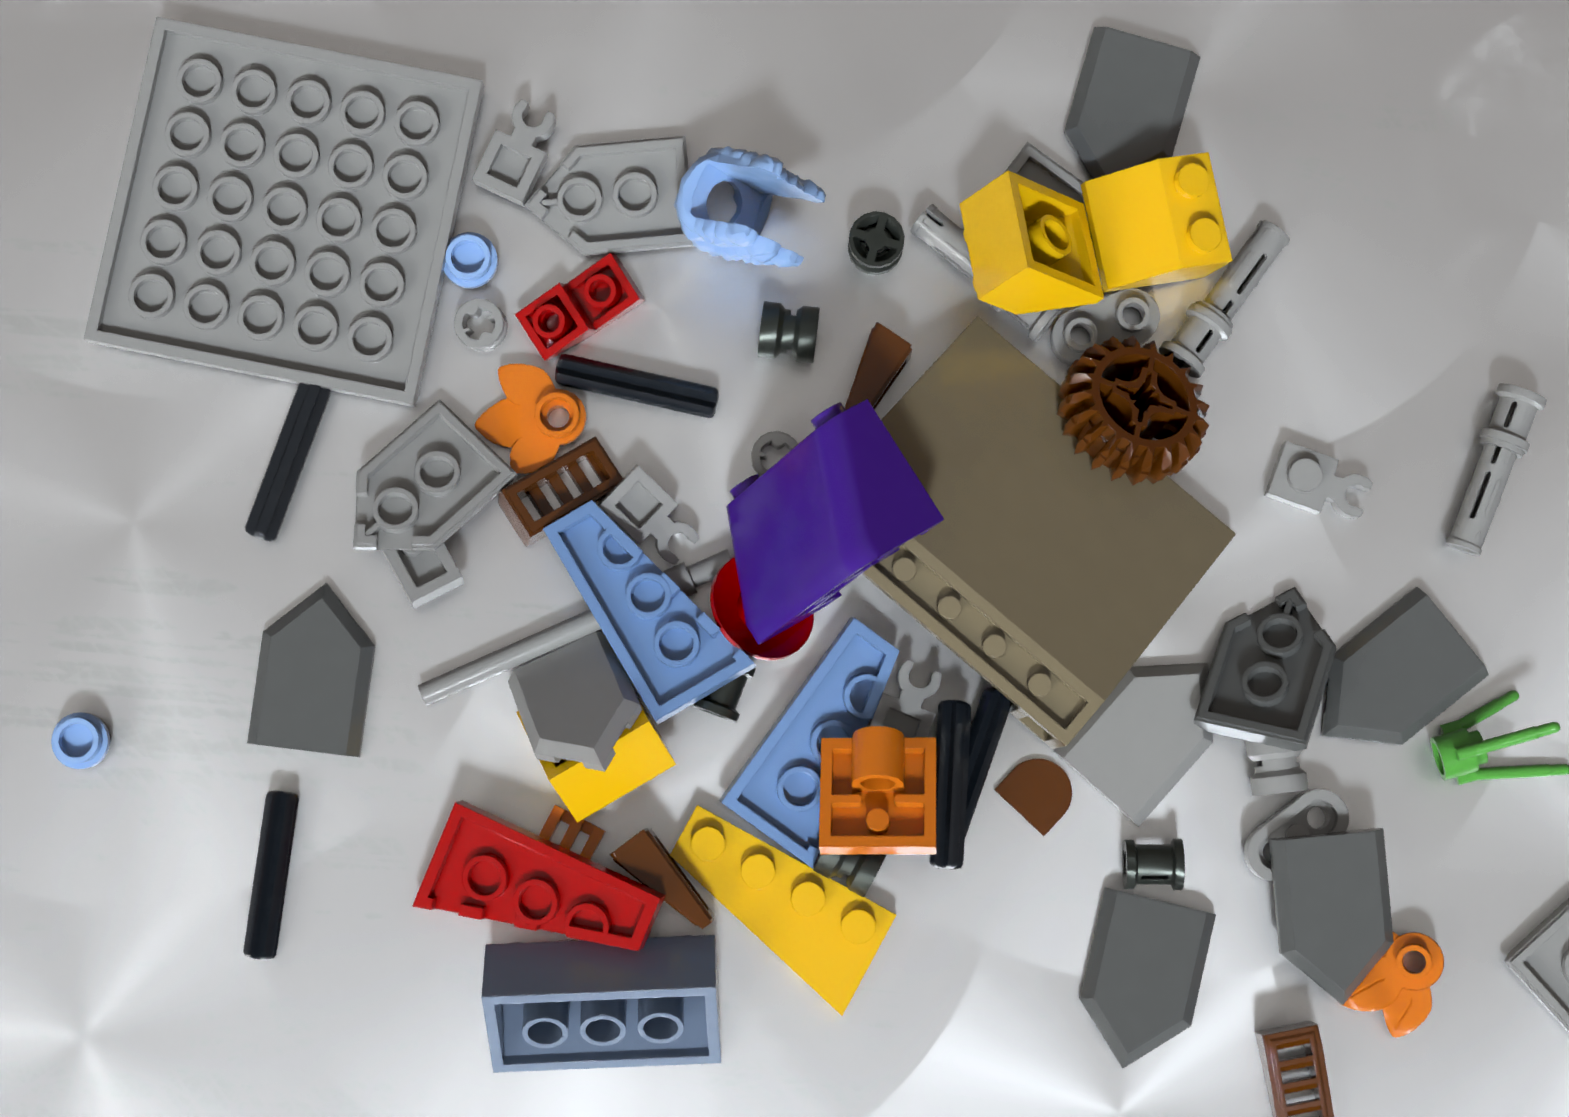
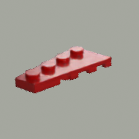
M461 800L455 802L412 906L428 910L439 909L459 913L458 916L478 920L485 918L514 924V927L534 931L539 929L566 934V937L639 951L645 946L666 895Z

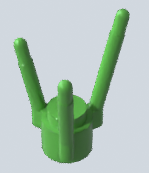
M1512 690L1459 720L1440 725L1442 735L1431 737L1430 744L1442 779L1445 781L1455 778L1458 785L1476 780L1569 774L1568 764L1479 767L1481 764L1488 763V752L1557 733L1560 730V724L1558 722H1550L1483 740L1478 730L1467 731V729L1517 701L1519 693L1516 690Z

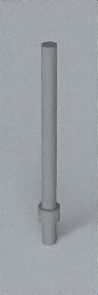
M728 549L688 567H686L684 562L664 570V573L689 597L698 593L696 587L714 580L719 569L732 558ZM590 610L585 611L419 684L420 694L428 706L598 631L601 628Z

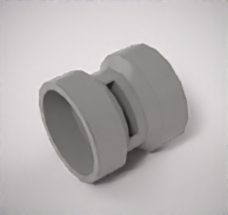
M1245 740L1247 757L1257 763V767H1254L1255 773L1250 779L1252 796L1309 790L1307 773L1300 768L1299 762H1296V757L1303 750L1292 751Z

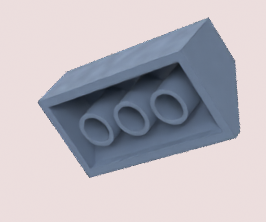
M715 935L650 937L647 939L644 948L639 951L584 940L514 942L485 945L481 998L493 1073L721 1063Z

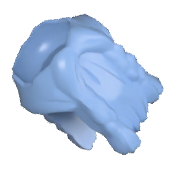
M727 146L724 148H711L706 155L700 157L691 165L681 178L674 207L681 224V229L686 237L699 250L708 252L713 257L722 256L727 261H739L742 259L746 264L777 265L779 268L798 267L801 265L804 257L794 251L782 248L774 240L760 236L771 207L772 197L776 195L824 203L826 194L822 188L810 179L802 180L798 175H794L786 170V168H783V163L776 157H770L767 154L759 155L756 152H748L746 149H733ZM722 181L728 182L733 187V198L737 205L736 213L728 223L710 220L706 208L708 194L714 185Z

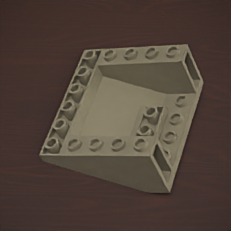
M977 316L881 419L945 520L925 534L918 535L899 546L900 549L873 565L862 575L1015 705L1009 713L1051 749L1067 746L1104 703L1236 533L1168 476L1161 481H1157L1155 484H1152L1146 478L1143 482L1133 486L1125 473L1121 478L1111 481L1108 467L1102 465L1091 470L1093 458L1087 452L1074 454L1076 444L1079 442L1077 438L1062 435L1065 428L1064 425L1068 420L1056 415L1059 410V404L1063 401L1058 396L1060 385Z

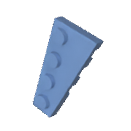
M592 500L543 528L657 725L756 667V664L741 649L733 646L722 634L721 629Z
M851 617L719 799L722 804L812 869L820 851L821 738H852L856 730L868 726L870 719H873L899 650L855 617Z

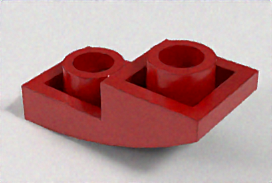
M609 253L568 283H558L517 312L515 316L544 361H549L613 323L646 299L618 256L614 253Z

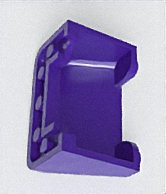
M868 399L845 410L841 402L827 408L811 420L816 430L762 476L755 474L729 491L734 500L726 508L747 628L758 645L830 605L842 596L839 591L873 565L900 549L899 546L918 535L925 534L945 520Z

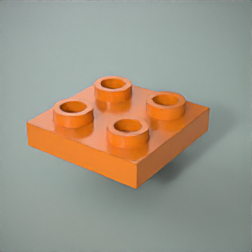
M869 726L856 730L852 738H821L820 855L937 854L936 737L904 738V734L898 729L886 726Z

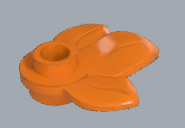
M508 364L498 369L499 381L507 398L498 401L488 408L476 420L474 425L475 429L491 443L512 448L510 467L517 474H530L553 461L561 445L569 444L581 435L586 425L587 415L582 401L568 390L556 389L549 375L543 369L526 364ZM562 408L569 413L567 424L559 428L551 426L549 423L551 412Z
M1393 931L1394 943L1344 1005H1342L1357 1011H1378L1382 1009L1388 1030L1395 1038L1409 1034L1425 1021L1432 1009L1430 986L1436 983L1444 969V955L1438 943L1430 936L1419 932L1398 935ZM1418 951L1423 954L1426 965L1422 971L1411 972L1404 966L1403 958L1407 952Z

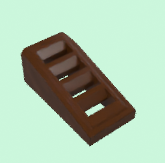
M876 322L875 326L871 329L845 405V410L868 399L875 410L910 360L912 344Z
M595 436L502 489L499 494L498 504L523 544L528 547L547 536L543 528L591 500L597 504L623 478ZM584 459L588 461L601 481V484L594 488L578 464ZM566 471L581 493L575 499L560 477ZM548 484L561 507L555 510L540 489ZM527 496L541 517L536 521L533 520L521 501Z
M652 828L643 829L609 854L616 864L643 885L666 895L664 901L695 926L704 929L713 922L714 913L676 861L670 856V853Z
M1306 1021L1256 1031L1255 1035L1273 1117H1288L1317 1110L1319 1117H1334L1318 1024ZM1304 1045L1306 1055L1279 1060L1277 1050ZM1304 1067L1309 1068L1310 1077L1282 1082L1281 1072ZM1313 1089L1315 1099L1286 1104L1284 1094Z

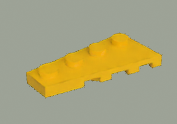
M697 805L670 856L843 1016L892 925L896 914L868 898L861 897L848 890V887L813 871L810 866Z

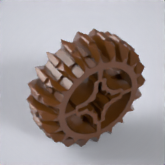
M1134 335L1124 339L1122 343L1114 336L1104 341L1101 345L1095 343L1092 347L1087 348L1079 359L1072 363L1067 370L1065 380L1060 385L1058 396L1063 401L1059 404V410L1056 415L1068 420L1064 425L1065 428L1062 435L1077 438L1079 442L1076 444L1074 454L1087 452L1093 458L1091 470L1102 465L1108 467L1111 481L1121 478L1125 473L1133 486L1143 482L1146 478L1152 484H1155L1157 481L1163 480L1167 475L1171 477L1174 473L1177 474L1199 452L1200 445L1202 444L1201 439L1206 435V430L1209 427L1204 418L1210 405L1198 399L1203 385L1190 383L1188 377L1191 367L1179 368L1173 362L1174 352L1164 356L1158 353L1155 340L1145 344L1143 347L1140 346Z

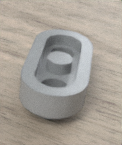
M1131 288L1105 296L1103 300L1096 304L1083 305L1069 310L1058 318L1052 328L1050 335L1052 351L1061 362L1071 366L1087 348L1092 347L1095 343L1101 345L1112 336L1122 343L1124 339L1134 335L1139 344L1142 345L1151 338L1158 328L1160 321L1159 307L1148 293L1140 289ZM1127 307L1138 309L1142 316L1141 323L1137 325L1128 324L1123 318V310ZM1075 327L1085 328L1090 334V342L1085 345L1076 344L1071 339V330Z
M1312 789L1299 794L1248 836L1244 845V859L1250 871L1263 880L1273 881L1271 864L1263 857V848L1269 843V839L1346 831L1349 825V812L1346 804L1337 794L1329 790ZM1313 807H1319L1325 814L1323 825L1317 829L1311 827L1307 821V814Z

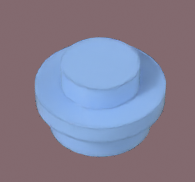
M474 232L461 233L450 240L446 250V263L444 267L447 277L454 284L463 288H477L489 282L498 266V255L491 241L485 236Z
M82 712L73 713L61 719L54 728L51 739L52 749L56 758L67 767L73 769L91 768L101 762L106 756L110 746V734L104 722L97 716Z

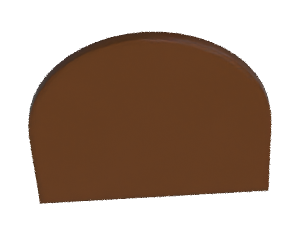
M1030 759L1020 763L994 789L1043 836L1063 817L1072 799V786L1067 774L1059 765L1046 759Z

